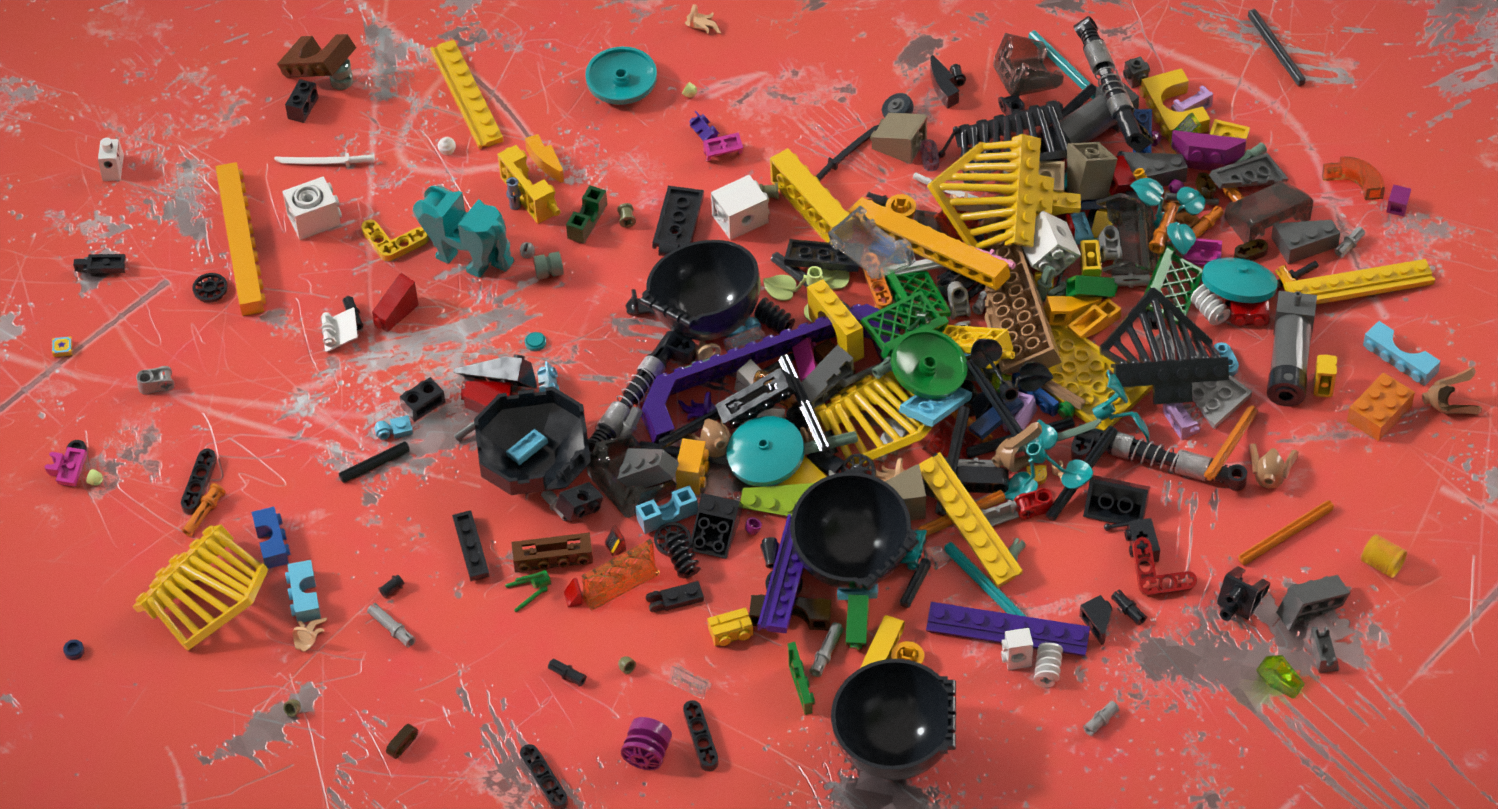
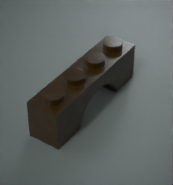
M751 595L749 617L753 626H758L766 595ZM797 597L792 615L802 618L810 630L829 631L831 600Z

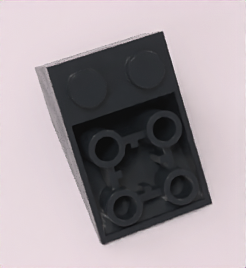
M702 493L690 541V546L693 548L692 551L727 559L739 525L743 504L737 500Z

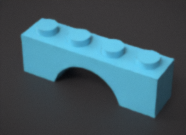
M1378 321L1365 333L1363 346L1368 351L1381 357L1385 362L1396 367L1400 372H1404L1414 381L1425 386L1439 372L1441 361L1426 351L1412 354L1400 350L1393 342L1394 330Z

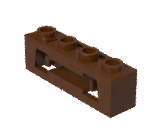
M590 532L511 542L515 572H527L538 569L546 570L548 568H563L593 563ZM580 540V543L567 544V541ZM533 545H535V547H536V548H534V549H533V548H530V549H524V550H523V548H522V547L533 546Z

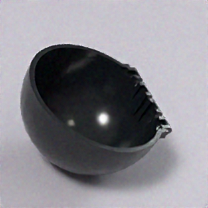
M703 240L686 244L666 254L655 264L649 273L646 283L647 290L642 293L640 303L652 308L659 320L667 328L680 336L702 341L725 337L739 329L749 319L757 305L761 285L757 261L749 250L730 241Z
M842 472L820 479L801 495L791 517V539L799 561L813 577L835 588L846 590L865 588L870 590L875 584L891 575L900 565L904 556H906V552H910L919 543L918 539L915 538L916 532L911 529L909 511L899 493L887 482L865 473Z
M905 659L880 660L856 670L840 686L832 704L831 723L840 750L855 767L876 778L903 780L926 772L944 754H948V750L956 749V734H954L956 732V697H954L956 696V680H948V676H939L929 667Z

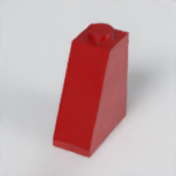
M403 273L397 276L372 311L373 323L377 328H382L389 332L419 305L416 286L413 280Z
M465 381V388L461 389V400H464L465 408L480 413L498 394L506 393L507 396H512L511 382Z

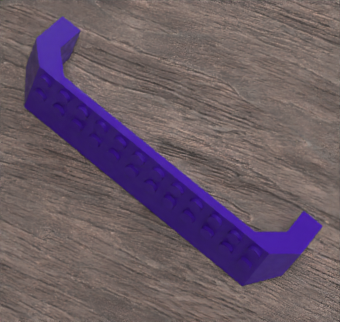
M856 304L852 306L849 311L863 327V337L872 340L879 359L883 362L884 358L880 355L882 350L860 322L862 318L880 309L869 304L862 306L861 304ZM884 314V319L894 320L891 314ZM826 316L820 317L814 323L809 324L806 322L799 325L795 330L786 329L780 332L778 336L769 335L763 338L761 342L756 343L752 341L747 343L744 348L738 349L736 347L727 351V354L713 355L709 358L710 360L705 362L699 360L694 362L691 367H679L674 370V373L668 375L667 373H662L656 376L643 404V413L641 415L651 441L659 443L660 438L670 434L675 429L665 406L670 395L735 373L750 359L757 365L793 352L792 347L806 338L811 339V343H819L833 338L837 335L829 318H826ZM869 321L872 327L879 328V322ZM882 323L881 329L891 332L892 326ZM895 327L894 333L900 334L898 328ZM880 334V338L884 343L890 341L889 336Z

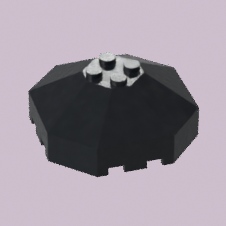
M547 387L545 391L535 393L534 389L518 391V395L507 396L506 393L498 394L474 418L481 477L510 495L567 488L591 463L583 404L554 387ZM535 429L547 438L548 443L519 465L507 456L506 451Z

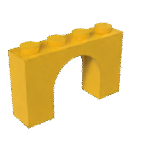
M1182 68L1142 79L1141 87L1139 88L1141 97L1145 98L1147 108L1152 109L1154 121L1159 124L1161 134L1166 137L1168 142H1172L1173 130L1178 128L1181 131L1178 126L1188 116L1196 124V127L1191 132L1204 133L1209 131L1210 118L1203 106L1184 112H1176L1163 105V102L1168 98L1188 93L1189 80Z
M824 279L808 286L809 318L813 323L816 319L823 316L829 318L837 335L838 346L854 358L853 363L864 358L863 327Z

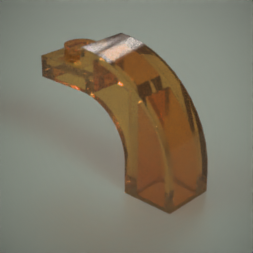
M1343 156L1340 157V162L1323 164V181L1350 180L1361 187L1365 200L1383 199L1385 191L1384 180L1380 172L1370 163L1359 158Z

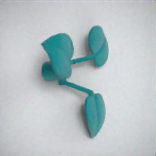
M1151 178L1136 180L1130 186L1135 190L1138 197L1149 206L1159 204L1157 214L1155 215L1156 219L1153 222L1154 228L1157 229L1165 213H1161L1164 201L1161 195L1164 193V189L1159 182ZM1183 187L1177 192V200L1182 204L1178 208L1177 213L1183 208L1190 215H1197L1203 211L1205 199L1200 192L1190 187ZM1179 222L1170 223L1167 226V234L1170 240L1184 256L1196 241L1194 231L1188 225H1180Z
M1108 369L1109 381L1107 387L1114 390L1115 394L1092 409L1095 417L1103 421L1108 417L1112 420L1118 417L1131 416L1145 435L1146 442L1149 443V430L1137 412L1113 414L1116 411L1113 402L1120 397L1125 403H1128V397L1119 379Z
M1039 419L1037 422L1042 427V433L1039 437L1028 442L1026 452L1030 456L1028 461L1031 467V476L1028 472L1015 474L1009 481V489L1005 492V498L1014 501L1015 497L1022 493L1036 491L1038 483L1034 480V463L1040 464L1046 459L1064 473L1061 481L1068 489H1077L1086 484L1092 478L1093 470L1089 464L1082 460L1070 461L1066 469H1063L1052 460L1045 450L1052 449L1058 441V433L1053 427Z

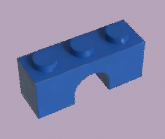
M274 506L251 512L257 537H271L269 540L259 543L265 566L269 569L289 564L287 557L291 555L289 545L284 544L283 540H287L284 528L280 529L279 526L283 524L281 514H276Z

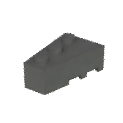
M1124 152L1123 154L1132 173L1138 168H1143L1147 178L1156 180L1162 187L1169 186L1173 179H1177L1182 183L1187 180L1188 167L1182 154Z
M1332 220L1273 223L1271 238L1286 262L1290 264L1338 247L1340 231Z
M838 345L801 382L813 409L820 404L826 403L845 387L841 386V380L853 375L854 358Z
M628 448L617 479L632 492L673 479L679 462L664 449Z
M1338 575L1325 576L1322 579L1293 584L1288 588L1276 613L1288 630L1294 628L1295 623L1301 620L1305 623L1310 621V616L1317 613L1323 615L1343 606L1350 591Z

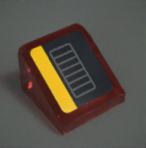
M616 526L611 529L605 540V545L612 556L626 551L625 539Z

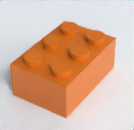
M1383 372L1349 407L1347 422L1375 440L1380 441L1412 407L1415 392Z

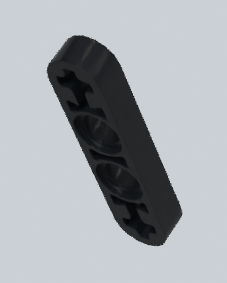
M203 449L197 456L181 499V507L185 514H194L201 504L202 496L206 492L217 461L215 452L212 449ZM199 471L207 472L206 475L202 477L197 476V473ZM195 486L201 487L198 492L191 491Z
M695 700L687 701L683 706L684 718L700 766L705 771H713L718 767V755L702 707ZM691 708H693L696 714V717L694 718L692 712L689 710ZM695 724L703 725V729L700 731H696L692 727ZM705 740L709 742V745L702 748L698 746V743ZM709 753V758L712 761V763H708V761H706L705 754Z
M532 744L524 745L520 750L521 761L552 809H565L568 805L567 794L538 748ZM529 752L530 754H533V762L531 761L529 755H526V753ZM538 766L545 768L542 773H535L533 771ZM551 781L554 783V786L546 789L543 787L545 782ZM555 793H556V796L558 797V799H559V800H562L561 803H559L558 801H555V797H554V794H555Z

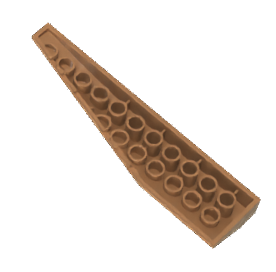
M1006 229L987 233L988 239L1005 233ZM1005 241L987 247L988 252L993 249L996 255L1016 263L1014 269L1009 268L1010 277L998 290L985 286L987 300H985V321L987 327L1008 329L1013 345L1012 351L1015 352V358L1002 359L999 362L1002 374L1017 373L1023 364L1031 361L1041 363L1047 368L1062 363L1023 247L1015 244L1004 246Z

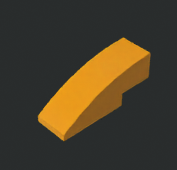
M539 134L525 138L526 151L534 163L551 178L560 183L565 182L563 168L552 145L544 147Z
M1107 298L1098 306L1095 304L1067 325V328L1080 339L1089 337L1120 319L1121 308Z

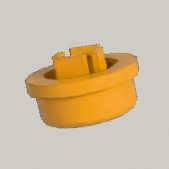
M896 194L887 200L886 207L912 219L916 211V202L908 195Z
M905 641L893 648L891 659H905L923 664L924 651L918 644Z

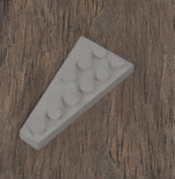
M1167 330L1171 349L1175 359V347L1173 344L1171 333ZM1159 333L1155 340L1163 358L1162 341ZM1181 340V344L1186 357L1187 349L1185 347L1184 342ZM1230 375L1229 380L1192 383L1193 401L1213 429L1219 426L1252 396L1250 389Z

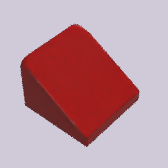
M576 578L572 579L564 591L568 607L582 605L583 603L582 593Z

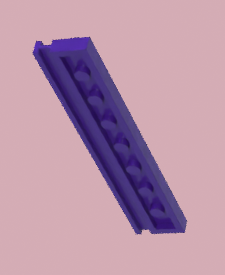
M788 514L759 617L758 630L763 628L770 632L787 634L804 571V566L799 561L792 544L791 514Z
M931 602L926 631L1002 643V640H1005V631L1029 628L1033 648L1038 649L1041 643H1055L1063 648V653L1086 656L1090 626Z

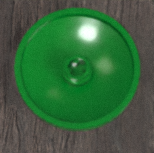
M917 329L910 331L897 341L892 351L891 367L896 379L906 390L922 398L942 399L954 394L961 387L967 375V360L961 347L951 337L936 330Z

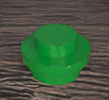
M1068 401L1059 403L1058 414L1062 418L1074 416L1075 408Z

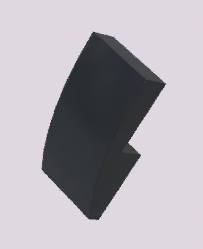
M818 451L807 456L819 470L829 475V470L837 474L844 463V460L828 452L822 453Z

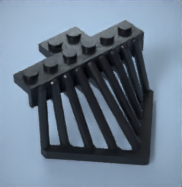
M1057 100L1046 102V105L1030 106L1025 111L1015 110L1010 115L1004 116V114L994 116V119L988 121L987 119L976 121V124L960 125L958 126L960 131L955 134L957 147H961V154L963 156L968 152V145L972 144L973 148L979 142L990 143L989 139H993V142H1000V136H1004V141H1011V133L1016 132V136L1024 134L1023 130L1026 129L1029 130L1030 136L1037 137L1035 127L1041 126L1048 152L1040 153L1039 161L1067 159V142L1059 120H1063V105L1061 102H1057ZM1048 123L1053 124L1061 147L1060 151H1055ZM1007 148L1004 149V152H1011V150ZM995 149L993 151L994 153H1000L1001 149ZM990 150L984 151L983 154L990 153ZM1007 159L994 160V163H1010V161ZM998 170L974 171V173L991 174ZM963 181V182H964V184H972L973 181Z
M1150 288L1099 347L1100 355L1115 363L1111 364V368H1114V374L1119 379L1122 387L1152 385L1153 404L1193 402L1192 383L1229 380L1228 357L1221 356L1213 346L1212 339L1156 288ZM1150 303L1153 306L1162 341L1163 360L1146 315V307ZM1160 304L1163 306L1164 316L1166 317L1171 337L1173 340V344L1175 347V359L1171 349ZM1137 317L1142 323L1150 347L1151 360L1133 328V322ZM1174 317L1178 320V325H1177V327H1178V329L1180 330V333H1181V336H1182V338H1183L1185 347H1186V349H1187V355H1186V357H1185V354H1184V350H1183V347H1182V344H1181V340H1180V337H1179V334H1178V330H1177V327H1176V323H1175ZM1125 331L1129 334L1139 354V361L1121 342L1120 337ZM1192 342L1194 343V345H1195V347H1196V349H1197V351H1198V353H1199L1198 357H1197V355H1196V352H1195V349H1194V346H1193ZM1114 345L1127 361L1109 351Z

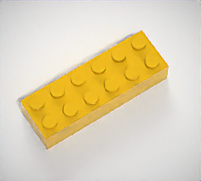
M787 148L770 158L771 183L774 185V183L778 182L780 193L825 242L849 243L852 233L851 214L841 207L840 202L831 196L829 190L820 184L819 179L810 173L808 167L799 161L795 153L793 154Z

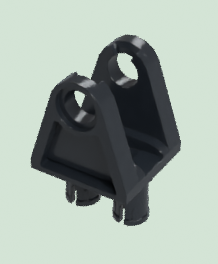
M1237 566L1224 577L1217 604L1224 607L1220 611V617L1225 621H1229L1234 614H1237L1249 620L1266 596L1271 583L1261 579L1254 585L1247 584L1242 581V575L1246 570Z

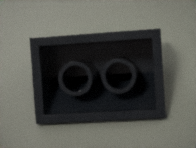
M1093 475L1089 482L1083 517L1117 524L1138 520L1139 518L1144 519L1151 487Z

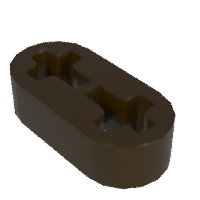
M1199 173L1195 181L1197 191L1205 199H1213L1217 190L1215 182L1209 174Z
M1255 239L1238 245L1234 251V258L1250 261L1262 258L1267 254L1268 244L1263 239Z
M406 724L390 741L386 748V753L394 759L399 758L416 739L418 729L411 724Z

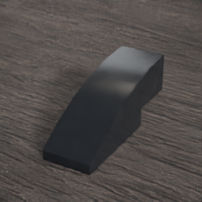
M934 55L930 56V73L933 87L941 102L948 109L959 103V90L954 86V75Z

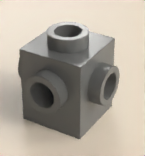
M1141 56L1125 62L1123 76L1130 87L1134 88L1141 85L1142 79L1148 78L1150 67Z

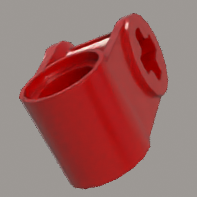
M1041 488L1016 496L1014 501L1020 510V518L1029 519L1037 515L1046 514L1053 504L1052 492L1049 489Z

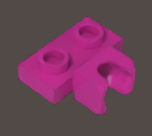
M67 447L65 455L63 453L50 452L49 455L52 457L54 464L45 465V470L50 476L57 477V484L76 487L88 453L84 449Z

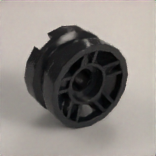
M792 406L787 410L785 419L794 424L799 432L801 427H804L807 432L808 424L800 406Z

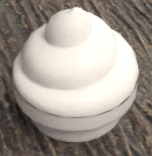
M444 137L438 142V150L444 155L452 154L456 148L454 139L450 137Z

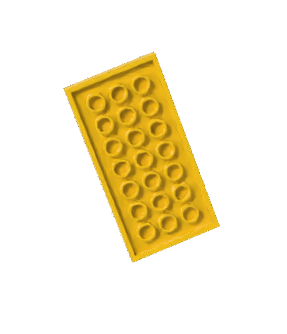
M1050 325L1062 363L1048 368L1053 375L1052 381L1085 399V406L1081 410L1075 408L1074 414L1086 423L1097 420L1092 409L1115 394L1114 390L1107 387L1109 381L1107 370L1110 369L1114 373V368H1111V364L1115 363L1100 355L1099 346L1087 338L1080 339L1067 328V325ZM1152 385L1124 387L1128 403H1125L1119 397L1113 402L1116 409L1113 414L1128 412L1152 390ZM1043 389L1059 403L1064 402V400ZM1108 417L1101 421L1096 428L1106 431L1109 426H1113L1122 417L1112 420Z

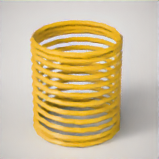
M1376 534L1365 546L1361 555V561L1367 563V565L1370 564V567L1373 566L1376 570L1384 572V575L1387 574V576L1393 578L1401 569L1407 557V550L1399 548L1396 544L1394 545Z

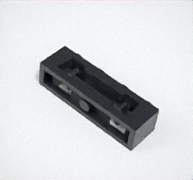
M780 367L717 403L716 408L722 423L730 429L740 427L745 421L756 418L761 412L772 409L775 404L789 399L791 395L796 393L789 373Z

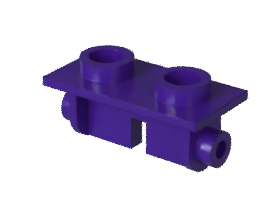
M695 111L698 116L690 119V127L699 134L698 136L702 141L716 138L720 133L713 125L711 127L708 126L710 121L704 114L700 116Z

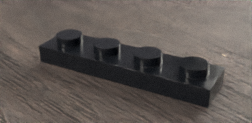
M472 511L453 514V522L470 581L490 577Z

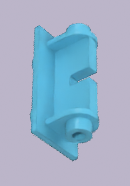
M545 361V367H540L537 371L538 383L541 385L539 386V392L545 391L547 387H554L559 390L556 380L558 377L557 370Z

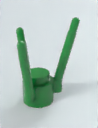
M546 570L516 578L514 582L505 585L508 588L531 581L535 589L539 588L537 592L514 609L515 612H518L541 593L548 591L547 586L551 585V580Z

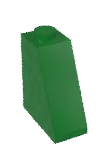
M1075 275L1066 279V296L1110 299L1115 297L1117 293L1115 278Z
M848 594L846 645H850L851 649H862V646L867 645L870 604L868 595Z

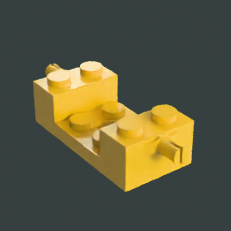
M514 145L497 154L500 178L506 185L508 178L514 177L518 180V188L521 192L520 202L537 224L553 216L560 215L561 210L557 207L554 198L556 194L554 187L551 184L548 185L545 180L533 185L528 179L529 168L526 164L528 158L524 150H520L517 145Z
M947 325L944 332H942L951 337L966 354H971L972 345L976 340L981 338L996 340L1002 347V355L1000 359L994 361L995 366L1002 359L1015 358L1008 329ZM989 364V365H988L987 367H985V368H986V369H991L992 366Z

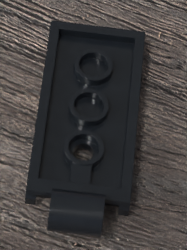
M668 185L652 243L653 249L659 247V256H665L681 246L692 243L704 198V190Z

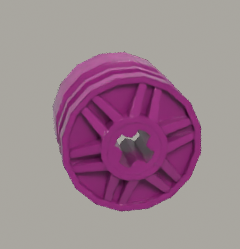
M648 717L635 718L631 722L627 732L628 736L621 748V756L630 765L639 769H659L665 757V751L671 741L672 732L665 724Z

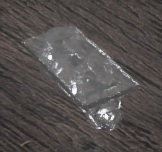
M672 666L668 683L704 699L706 690H709L712 686L709 679H704L698 675L695 677L693 676L694 673L684 669L682 666Z

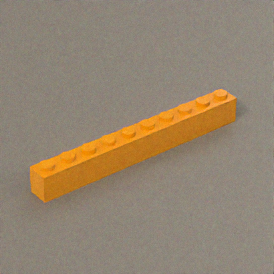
M237 162L218 165L215 167L241 314L245 316L264 312L263 304H266L265 293L260 291L264 290L262 279H258V276H261L260 266L255 263L259 262L257 251H253V248H256L255 238L250 235L254 234L252 223L248 224V221L251 220L250 210H246V207L249 206L248 198L243 196V193H247L245 182L241 183V180L244 179L243 171L238 169Z
M861 197L848 210L852 216L851 224L992 289L998 290L1010 277L1009 265L1006 261L995 258L989 253H984L973 246L962 243L960 240L947 236L945 233H940L929 226L918 223L916 220L889 210L887 207L878 205L872 200Z

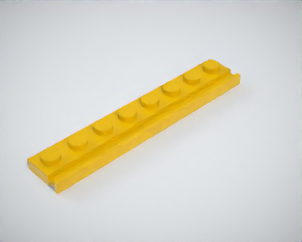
M455 40L438 44V47L435 48L433 46L430 47L431 54L479 150L483 146L489 147L504 142L503 136Z
M1422 259L1285 282L1284 289L1286 292L1295 293L1299 291L1302 294L1317 295L1316 304L1433 285L1435 278L1432 277V271L1427 260Z
M939 452L935 457H930L918 464L922 478L997 587L1000 588L1015 579L1016 576L1022 575L1023 570Z

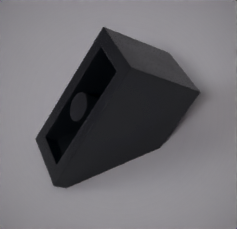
M1099 595L1080 605L1079 616L1087 626H1090V631L1102 645L1105 643L1110 625L1112 606L1109 601H1105Z

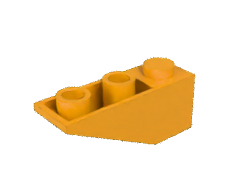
M1047 296L1044 309L1049 324L1069 325L1094 304L1096 306L1101 304L1102 297Z

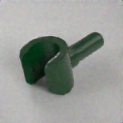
M918 312L917 320L907 331H913L921 323H930L932 318L926 317L929 312Z

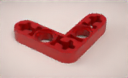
M1140 537L1134 541L1132 550L1138 587L1142 594L1156 595L1192 589L1196 585L1197 577L1191 571L1156 575L1151 542L1145 537ZM1140 541L1143 545H1147V548L1144 549V555L1149 554V557L1138 559V556L1142 555L1141 549H1137ZM1142 561L1149 562L1150 570L1148 572L1140 569ZM1186 575H1188V578H1192L1189 586L1184 582L1179 584L1180 588H1177L1175 576H1178V580H1183ZM1164 578H1170L1173 581L1172 588L1167 589L1163 586ZM1156 579H1159L1158 586L1152 587L1150 591L1143 587L1146 581H1149V584L1157 583Z

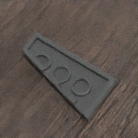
M1268 153L1212 170L1209 175L1219 188L1286 184L1288 181V177Z

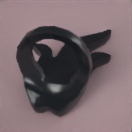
M631 289L632 297L625 305L626 312L632 315L645 313L655 315L652 308L640 303L641 298H637L636 290Z

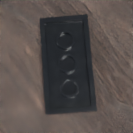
M790 239L784 258V265L809 268L817 266L831 271L858 272L863 254V245Z

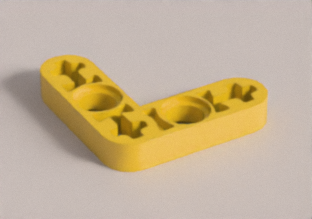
M365 220L361 226L364 237L383 261H393L425 245L429 241V236L422 227H417L390 240L375 220ZM377 238H383V239H384V240H383L382 242H380V243L374 242L375 239H377ZM402 242H408V243H409V244H408L407 246H405V247L400 246V243H402Z

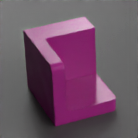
M1393 184L1386 213L1405 217L1411 188Z

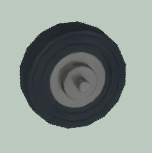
M896 93L885 100L881 110L884 118L888 113L912 114L914 105L907 94Z

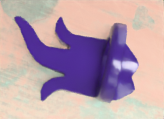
M706 392L704 404L695 403L692 399L691 406H687L683 401L678 400L683 411L688 414V420L699 418L716 409V406L711 402V392Z

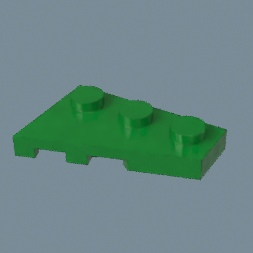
M787 643L788 666L804 714L813 713L812 705L815 704L814 695L809 693V681L807 676L804 675V666L802 660H800L796 643Z

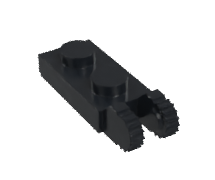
M699 581L661 591H653L645 597L648 602L654 601V603L649 605L650 612L667 611L704 601Z

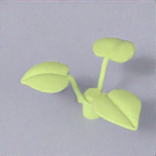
M812 266L808 269L807 275L803 276L802 281L797 287L796 281L788 275L764 278L763 283L771 297L776 300L787 301L793 297V292H797L805 281L810 286L824 279L831 289H842L849 282V272L842 270L831 271ZM807 304L804 308V315L807 320L813 323V321L809 318Z

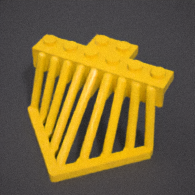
M1020 134L1013 137L1012 141L980 142L927 185L965 244L979 249H984L1005 241L1004 246L1013 244L1028 248L1034 246L1036 213L1040 214L1042 211L1052 214L1054 178L1039 174L1041 138ZM1007 148L1011 150V152L980 154L986 150ZM1007 159L1010 161V163H969L971 160L979 162ZM959 170H962V171H964V172H966V171H984V170H1003V171L1009 172L1010 174L957 173V172H958ZM947 180H948V181H953V182H954V181H1001V182L1009 183V185H1001V184H964V183H944V182H946ZM943 191L997 192L1008 196L948 198ZM998 204L1007 208L959 214L953 206ZM1006 217V221L974 229H968L963 222L984 218ZM1006 229L1005 233L979 243L973 237Z
M891 371L879 379L869 375L842 389L830 398L831 402L825 405L823 403L814 408L816 416L822 422L825 430L832 429L835 436L842 434L838 425L841 422L848 432L856 431L849 417L854 416L877 448L867 451L858 433V442L855 445L860 454H864L872 460L923 439L932 429L931 426H926L914 418H909L903 413L899 414L883 399L886 398L898 411L902 403L892 392L903 402L910 399L900 388L902 385ZM906 390L911 397L914 396V394ZM871 404H878L910 434L900 437ZM866 410L893 441L884 444L860 411ZM848 444L840 446L845 458L852 455ZM855 457V464H859V457Z
M221 524L213 527L210 525L202 532L203 536L200 539L194 540L189 545L190 549L186 553L175 554L168 561L170 564L166 568L163 567L155 574L156 578L149 585L150 589L146 593H141L135 599L137 602L132 606L137 612L145 611L152 619L158 616L186 650L193 648L252 605L268 571L264 563L261 564L232 541L234 538ZM228 547L255 568L256 571L254 572L224 548ZM220 555L221 557H223L225 560H227L229 563H231L245 575H243L242 573H240L239 571H237L236 569L222 561L217 556ZM213 563L214 565H216L217 567H219L220 569H222L223 571H225L241 583L237 582L236 580L232 579L231 577L227 576L226 574L222 573L221 571L217 570L209 564ZM202 572H207V573H209L210 575H212L213 577H215V578H217L218 580L222 581L223 583L227 584L228 586L232 587L233 589H231V588H229V587L223 585L222 583H220V582L214 580L213 578H211V577H209V576L203 574ZM200 580L236 600L238 603L228 607L192 581ZM189 589L223 612V614L214 618L187 596L183 590ZM175 598L180 599L204 619L208 625L199 629L173 600ZM168 607L194 635L187 639L165 613L164 609Z

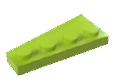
M814 483L743 488L740 502L743 504L744 509L783 516L791 514L792 517L798 499Z

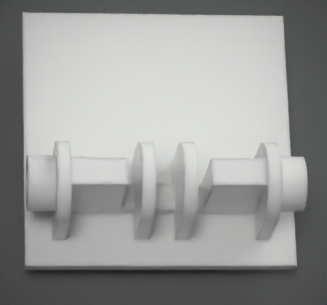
M354 307L334 317L328 312L322 314L321 327L322 334L324 335L325 352L358 338Z

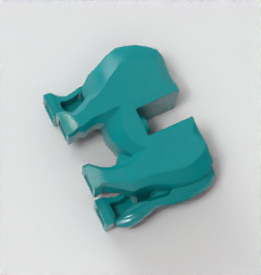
M444 186L428 187L424 192V200H418L414 204L412 212L432 240L433 245L438 249L435 254L436 259L449 264L458 254V250L469 251L472 260L467 265L466 272L478 278L488 269L490 262L492 266L505 272L513 264L514 258L511 256L510 242L506 238L505 220L495 206L486 205L478 199L472 208L465 212L463 192H453Z

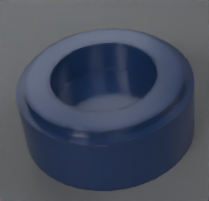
M74 639L65 643L63 651L66 658L77 660L83 656L84 647L81 641Z

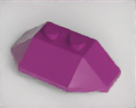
M1173 130L1171 147L1176 154L1183 155L1188 168L1212 171L1234 164L1245 155L1246 139Z

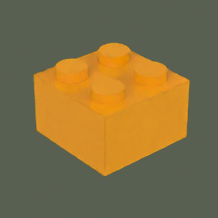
M682 439L677 460L679 464L675 473L677 490L690 485L694 494L700 495L701 488H705L706 477L704 475L705 472H709L710 461H708L709 450L706 449V441Z

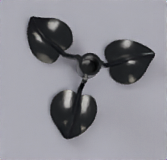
M981 338L972 345L971 359L974 365L979 368H985L990 364L1000 379L1001 385L999 390L1001 393H997L1001 399L1009 402L1014 401L1018 397V385L1023 390L1031 392L1041 388L1045 383L1053 379L1052 373L1046 366L1031 361L1019 368L1020 376L1016 377L1015 385L1011 381H1004L994 364V361L1000 359L1002 355V347L999 342L994 339ZM984 392L977 394L972 403L976 420L993 407Z

